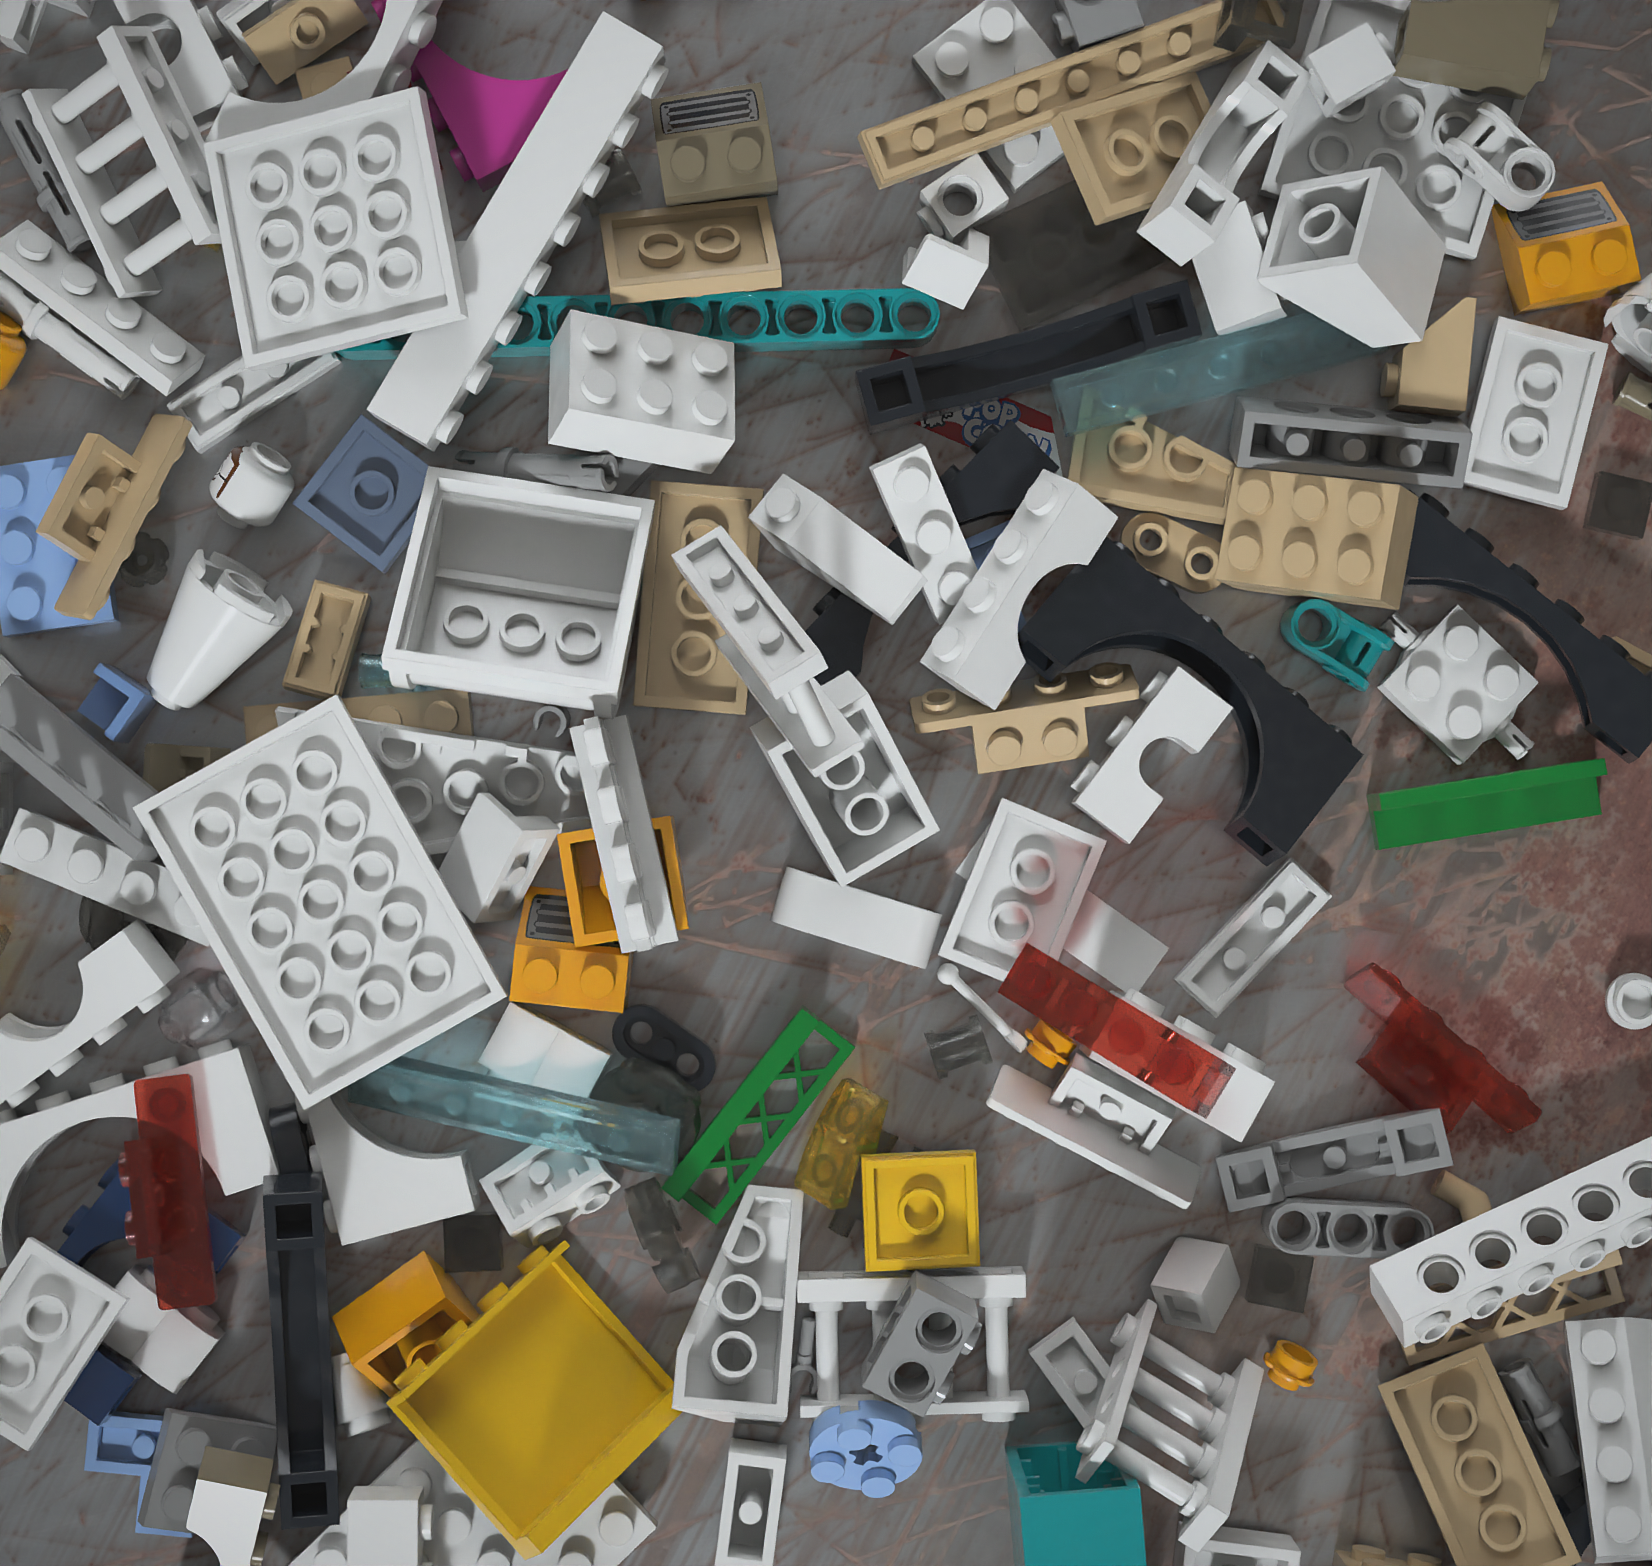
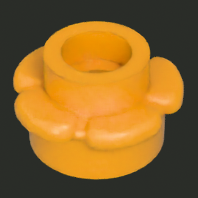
M1044 1018L1038 1021L1033 1030L1026 1028L1024 1033L1031 1040L1026 1050L1034 1058L1051 1069L1058 1062L1063 1065H1069L1071 1062L1069 1056L1077 1047V1043L1069 1035Z
M1278 1340L1270 1353L1265 1352L1263 1361L1269 1367L1267 1375L1280 1387L1290 1391H1297L1299 1386L1310 1387L1314 1384L1315 1380L1312 1377L1318 1365V1360L1304 1347L1288 1340Z

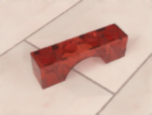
M1029 943L1025 944L997 991L1007 999L1207 1119L1236 1070L1235 1067Z

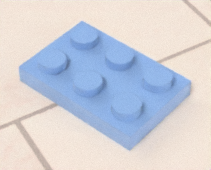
M75 455L0 466V623L3 637L10 638L119 621L114 581L110 586V595L107 602L97 611L92 620L64 616L54 609L78 559L35 531Z

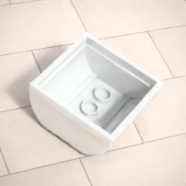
M428 466L381 657L382 668L389 671L391 684L394 687L414 689L419 684L592 710L595 717L614 719L620 703L638 611L643 569L654 518L655 500Z

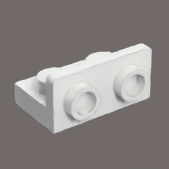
M573 1117L479 1180L509 1235L526 1248L551 1242L561 1234L564 1225L581 1214H589L603 1207L609 1201L610 1194L621 1186L615 1175L603 1164L581 1124Z

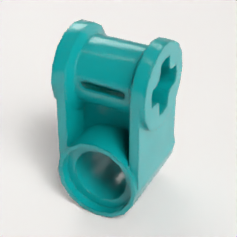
M1310 599L1290 606L1283 613L1280 621V633L1288 646L1322 666L1326 672L1336 679L1362 692H1365L1370 685L1367 677L1382 652L1390 651L1395 643L1390 637L1375 627L1351 617L1329 602L1321 599ZM1306 610L1315 612L1322 622V631L1315 641L1305 639L1298 629L1299 618Z

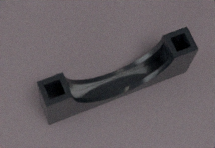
M1107 536L1088 565L1076 564L1018 632L1019 646L1026 663L1050 683L1060 672L1081 658L1093 653L1118 648H1137L1164 654L1180 661L1201 675L1221 698L1233 707L1230 712L1236 722L1244 751L1245 769L1242 793L1237 808L1224 831L1266 867L1288 853L1364 755L1352 745V740L1345 731L1322 720L1309 709L1307 700L1294 689L1282 686L1266 672V668L1259 658L1250 652L1241 651L1223 635L1222 629L1213 619L1196 613L1180 599L1178 591L1172 584L1162 578H1155L1137 562L1134 553L1127 546L1118 541H1112Z

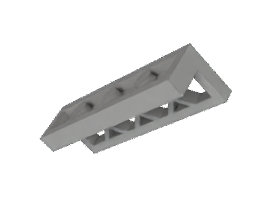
M10 673L0 686V749L133 860L154 862L159 854L132 807L159 792L22 678Z

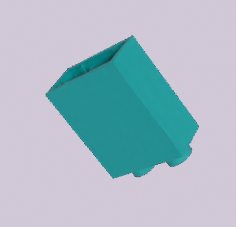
M1078 1441L1005 1447L1014 1566H1147L1141 1489L1136 1478L1104 1460L1086 1484L1078 1480L1075 1476L1083 1454L1076 1450Z

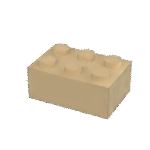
M1235 467L1215 579L1238 590L1399 610L1419 497L1398 484Z

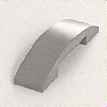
M1440 1108L1411 1111L1330 1126L1248 1146L1215 1157L1229 1213L1285 1201L1286 1197L1392 1174L1401 1177L1454 1165Z

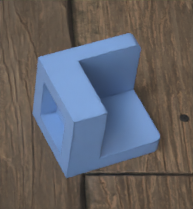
M99 662L93 673L98 675L100 679L77 711L104 729V735L113 742L129 744L158 701L152 697L149 689L116 666Z

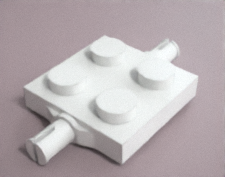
M1458 604L1453 606L1434 627L1418 633L1397 610L1380 625L1379 628L1383 629L1403 651L1400 653L1395 668L1377 688L1457 765L1464 763L1483 742L1494 737L1515 756L1516 760L1522 758L1528 752L1527 750L1533 747L1535 743L1523 734L1511 722V719L1514 717L1518 704L1539 682Z

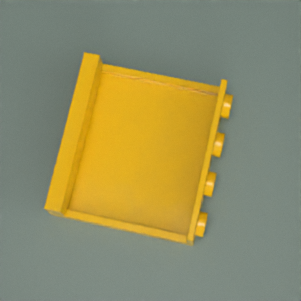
M563 1240L549 1251L543 1244L532 1251L517 1265V1268L523 1275L509 1288L501 1281L476 1304L483 1313L469 1326L460 1319L435 1342L442 1351L427 1365L418 1358L393 1381L400 1390L386 1402L524 1560L542 1554L683 1412L671 1409L674 1381L561 1255L570 1247L566 1240Z

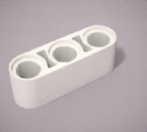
M787 866L770 921L926 969L943 915L850 885H845L841 888L837 881Z

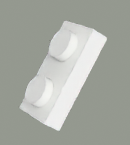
M1072 1317L1029 1348L1028 1351L1085 1429L1095 1416L1110 1366L1076 1319ZM1130 1395L1129 1403L1141 1410L1139 1405Z

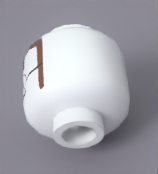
M253 442L250 447H234L209 485L211 496L219 505L216 510L217 514L225 522L239 529H246L248 524L258 527L269 526L275 520L295 487L294 479L289 472L292 467L290 462L279 452L259 442Z

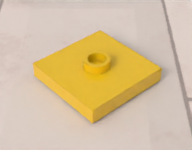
M974 1149L860 1155L866 1272L980 1266L976 1151Z

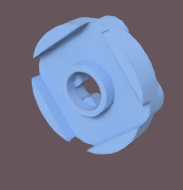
M863 1400L858 1401L859 1410L840 1414V1405L823 1412L813 1422L809 1431L811 1475L815 1480L847 1489L861 1490L864 1495L871 1498H883L892 1494L895 1490V1484L910 1477L920 1466L923 1458L921 1431L918 1432L916 1429V1419L904 1408L884 1401Z

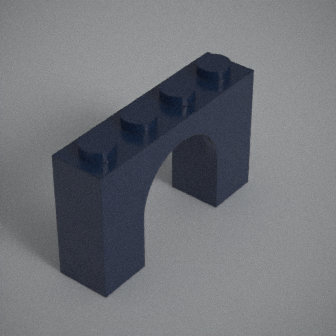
M131 1155L126 1162L118 1158L102 1176L98 1186L104 1191L93 1206L88 1208L83 1204L72 1215L62 1230L68 1238L57 1253L83 1268L88 1259L108 1243L124 1238L136 1239L154 1245L200 1280L210 1283L214 1281L247 1235L141 1156ZM100 1344L64 1401L97 1426H100L109 1420L142 1374Z

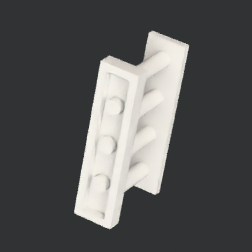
M111 25L97 36L98 42L107 58L105 66L70 92L68 89H28L22 96L32 115L33 124L43 138L104 267L105 276L113 286L117 297L151 296L163 290L152 266L191 239H193L195 245L219 244L222 242L203 146L205 142L150 27ZM119 85L131 109V116L93 143L79 114ZM144 136L155 159L156 167L117 194L104 165ZM168 188L180 212V219L141 245L128 216Z
M720 525L672 554L671 556L680 573L726 633L715 640L718 649L813 777L816 778L865 748L860 736L814 678L819 673L828 669L820 650L725 529Z
M1023 1267L916 1269L972 1299H979V1306L985 1307L987 1391L953 1392L952 1382L945 1399L940 1404L933 1401L925 1415L982 1413V1420L1008 1422L1016 1419V1413L1029 1412V1400L1026 1391L1010 1390L1008 1307L1013 1306V1298H1026V1274ZM866 1270L798 1271L797 1302L809 1303V1310L815 1311L817 1395H800V1418L812 1417L813 1424L823 1412L840 1405V1414L859 1410L858 1401L878 1400L895 1404L875 1393L840 1394L838 1311L843 1310V1302L866 1301V1309L872 1310V1341L874 1344L915 1270L866 1272ZM938 1312L929 1315V1329L942 1330L951 1324V1317L948 1314ZM907 1410L908 1412L911 1413V1415H917V1414H915V1413H913V1412Z
M1147 1299L1135 1316L1126 1313L1122 1317L1111 1336L1110 1342L1116 1345L1115 1353L1095 1416L1084 1429L1076 1446V1450L1083 1454L1075 1478L1086 1484L1104 1460L1113 1464L1179 1505L1178 1512L1183 1514L1184 1518L1178 1541L1199 1553L1230 1515L1264 1369L1244 1358L1231 1375L1223 1372L1221 1375L1216 1374L1149 1333L1158 1304ZM1142 1355L1207 1394V1401L1213 1405L1212 1410L1210 1411L1140 1368ZM1132 1390L1199 1431L1198 1437L1204 1440L1203 1445H1197L1130 1404L1129 1398ZM1121 1426L1188 1466V1474L1194 1477L1193 1483H1188L1118 1440Z

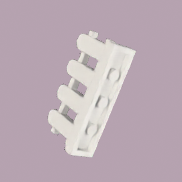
M627 715L614 717V719L603 720L597 716L584 719V725L569 729L621 952L623 954L637 950L638 953L653 949L657 945L678 941L679 935Z

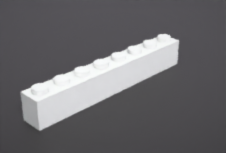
M604 11L601 13L457 256L469 318L411 333L367 408L375 418L433 452L440 441L448 444L453 439L464 418V415L458 411L469 392L477 395L490 377L493 365L488 363V360L499 342L506 346L518 330L522 321V315L518 314L517 311L528 293L536 296L546 283L552 266L547 264L557 244L565 247L575 234L581 217L576 212L586 195L594 198L603 187L610 172V167L605 165L616 145L623 149L632 138L639 123V118L634 114L645 96L653 99L661 89L669 71L668 68L663 66L666 59L662 45Z

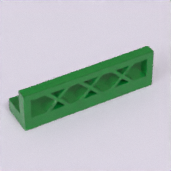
M1605 758L1580 760L1366 794L1375 850L1602 815L1596 777L1608 775Z
M802 1005L663 1182L661 1189L678 1202L681 1199L685 1200L717 1225L852 1053L855 1046ZM813 1030L817 1031L839 1049L825 1067L801 1070L799 1048ZM793 1057L795 1071L781 1072ZM818 1075L804 1093L802 1077ZM796 1078L799 1101L792 1110L767 1114L764 1093L773 1081ZM759 1101L760 1115L747 1116ZM783 1120L769 1137L768 1121ZM761 1122L764 1145L754 1156L732 1158L730 1136L737 1127L743 1124ZM724 1145L725 1159L712 1161ZM749 1164L735 1181L733 1166ZM726 1167L729 1190L714 1207L690 1187L705 1169Z

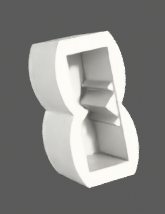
M510 1001L478 1062L489 1068L485 1077L493 1083L512 1092H515L518 1086L521 1085L539 1095L535 1102L537 1106L552 1115L565 1119L568 1112L577 1116L583 1112L614 1053L521 1002Z
M136 1264L126 1272L115 1286L116 1290L130 1299L108 1331L103 1342L130 1359L155 1382L172 1393L177 1394L225 1332L217 1325L220 1321L219 1316L209 1306L198 1300H192L189 1304L172 1290L175 1287V1283L167 1274L152 1265H148L144 1269Z

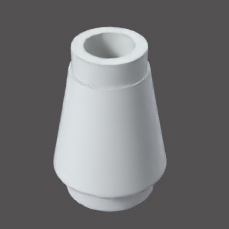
M347 1352L332 1357V1380L338 1426L344 1424L347 1437H352L391 1423L387 1410L390 1407L386 1404L389 1400L387 1395L351 1364Z

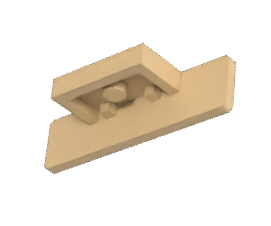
M166 414L153 415L132 456L100 434H86L35 531L78 559L54 606V609L62 615L92 620L97 611L107 602L110 595V586L122 562L132 553L136 543L135 537L145 517L159 501L161 486L173 463L181 457L185 450V439L193 425L187 418Z
M1104 662L1096 664L1088 670L1069 673L1060 672L1051 683L1040 674L1031 679L1013 681L996 710L959 690L951 691L949 689L930 690L923 694V696L910 698L909 703L915 732L918 734L971 726L978 774L1090 757L1085 708L1136 700L1140 698L1139 686L1130 664Z

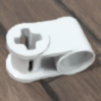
M1484 102L1476 109L1477 118L1459 137H1451L1443 144L1444 152L1460 171L1479 183L1500 205L1512 211L1528 210L1540 201L1554 182L1556 172L1554 163L1546 152L1518 129L1514 121L1504 111L1492 103ZM1483 136H1488L1479 147L1475 146ZM1518 168L1529 171L1535 178L1536 189L1528 191L1517 187L1512 180L1511 171Z

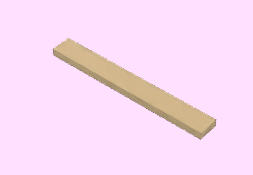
M1216 0L860 131L857 139L876 185L880 190L1052 126L1050 121L1060 112L1187 73L1200 71L1254 51L1267 40H1270L1272 43L1283 40L1290 34V30L1277 0Z

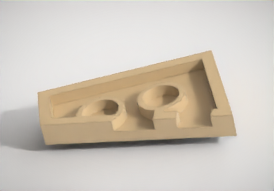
M1083 384L1067 479L1081 485L1105 505L1225 525L1234 469L1237 467L1234 462L1182 435L1176 437L1147 422L1148 417L1131 408H1128L1127 411L1100 397L1102 393Z

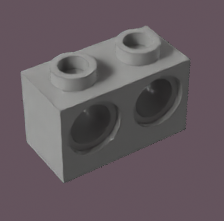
M915 1270L861 1366L862 1387L924 1418L932 1402L940 1404L948 1394L954 1379V1372L950 1370L960 1352L968 1355L978 1340L982 1324L978 1322L976 1300ZM933 1313H945L953 1318L952 1323L942 1330H932L923 1324L924 1320ZM906 1362H917L926 1368L920 1376L912 1379L904 1378L896 1372L898 1367Z

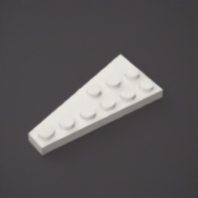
M278 706L275 709L278 727L307 710ZM352 718L429 855L449 851L478 793H490L515 817L546 815L560 828L557 834L592 828L577 759L573 751Z

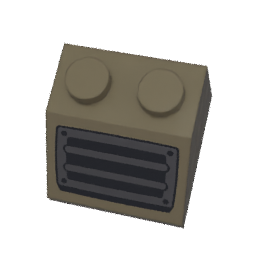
M761 82L651 99L656 146L667 207L779 195Z

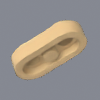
M1152 512L1139 514L1124 526L1119 542L1127 546L1134 553L1137 562L1154 577L1162 578L1170 584L1193 594L1207 593L1222 583L1215 579L1221 544L1213 538L1163 515ZM1150 530L1158 535L1160 543L1156 550L1149 551L1141 546L1140 535L1143 531ZM1195 554H1203L1209 558L1211 566L1208 573L1198 574L1192 569L1191 559Z

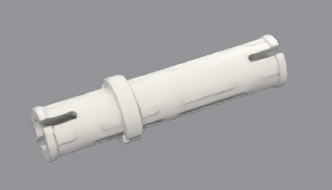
M3 271L0 272V310L22 326V333L31 340L38 338L52 347L65 359L104 385L119 399L124 400L133 392L141 380L138 374Z

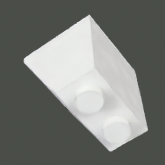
M1383 166L1283 184L1257 280L1266 288L1372 348L1419 342L1423 340L1446 245Z

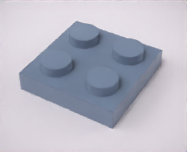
M361 414L292 504L386 574L410 542L429 465Z

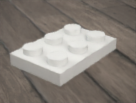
M985 0L913 55L912 63L940 99L944 101L1056 60L1057 58L1011 0ZM1052 126L982 151L1014 194L1064 156Z
M1501 316L1494 319L1467 425L1473 435L1464 485L1559 510L1566 509L1609 344Z
M1001 798L937 954L1043 998L1107 840Z
M33 1237L27 1238L0 1279V1434L26 1451L34 1447L130 1299Z

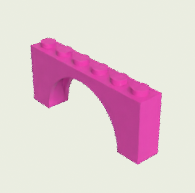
M374 0L371 4L382 23L387 0ZM432 39L424 48L419 49L410 67L411 81L414 83L423 78L432 95L427 101L431 119L438 132L449 128L459 146L449 151L464 182L475 177L483 193L501 184L568 71L566 69L554 75L530 80H508L490 77L457 63L446 55Z

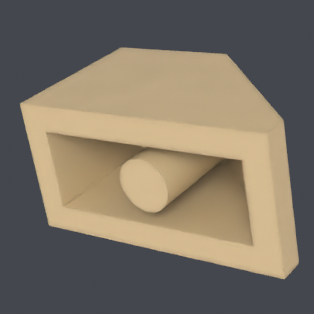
M1465 297L1425 330L1422 341L1409 343L1392 357V363L1386 362L1384 364L1380 392L1381 396L1389 397L1387 410L1458 417L1466 412L1477 298Z

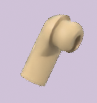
M1442 1170L1436 1177L1431 1188V1194L1458 1208L1463 1223L1492 1210L1488 1195L1479 1188L1446 1170Z

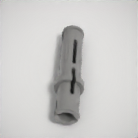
M13 89L0 95V122L39 193L36 201L41 211L51 215L70 254H80L90 250L94 246L43 138L33 124L32 115L22 96L23 90ZM24 129H26L32 143L34 144L39 156L41 157L42 163H39L28 140L26 139L23 133ZM52 180L55 183V186L59 194L62 196L67 208L70 211L69 215H67L60 199L58 198L50 183Z
M505 447L499 452L461 450L456 454L455 459L460 462H468V465L453 464V470L578 489L602 490L605 492L614 490L617 485L615 480H605V477H619L617 460L611 454L523 453L517 447Z

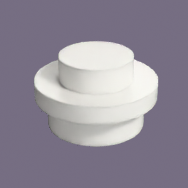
M1626 973L1612 981L1606 991L1605 1007L1608 1015L1615 1023L1624 1028L1634 1030L1643 1029L1652 1024V978L1640 973Z

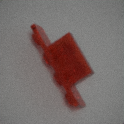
M1371 962L1352 974L1344 983L1346 990L1384 1022L1356 1060V1063L1407 1109L1418 1111L1440 1108L1446 1134L1452 1132L1472 1101L1506 1132L1511 1134L1537 1122L1542 1115V1110L1529 1099L1527 1092L1522 1087L1508 1081L1487 1062L1485 1055L1479 1049L1464 1042L1445 1025L1443 1018L1435 1010L1424 1006L1410 994L1392 972Z
M180 1074L136 1080L133 1086L139 1138L124 1141L125 1152L120 1153L118 1160L120 1181L124 1188L129 1187L131 1211H127L125 1215L126 1238L130 1246L136 1247L137 1259L153 1258L157 1303L160 1310L211 1305L217 1301L218 1296L193 1077L191 1074Z

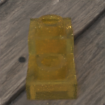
M851 1078L842 1079L826 1103L812 1130L797 1170L794 1186L830 1210L847 1207L860 1155L876 1153L889 1101Z

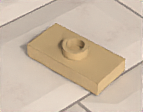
M291 0L241 35L274 84L278 85L294 74L295 70L303 68L369 22L354 0Z
M314 580L282 682L285 690L322 700H327L336 694L341 698L372 599L369 593Z

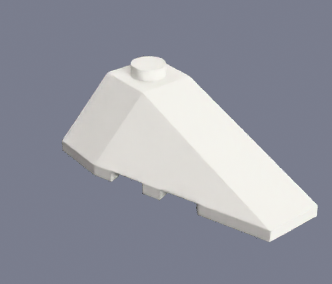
M757 1185L747 1186L677 1348L671 1409L731 1423L780 1427L786 1420L788 1415L804 1190Z

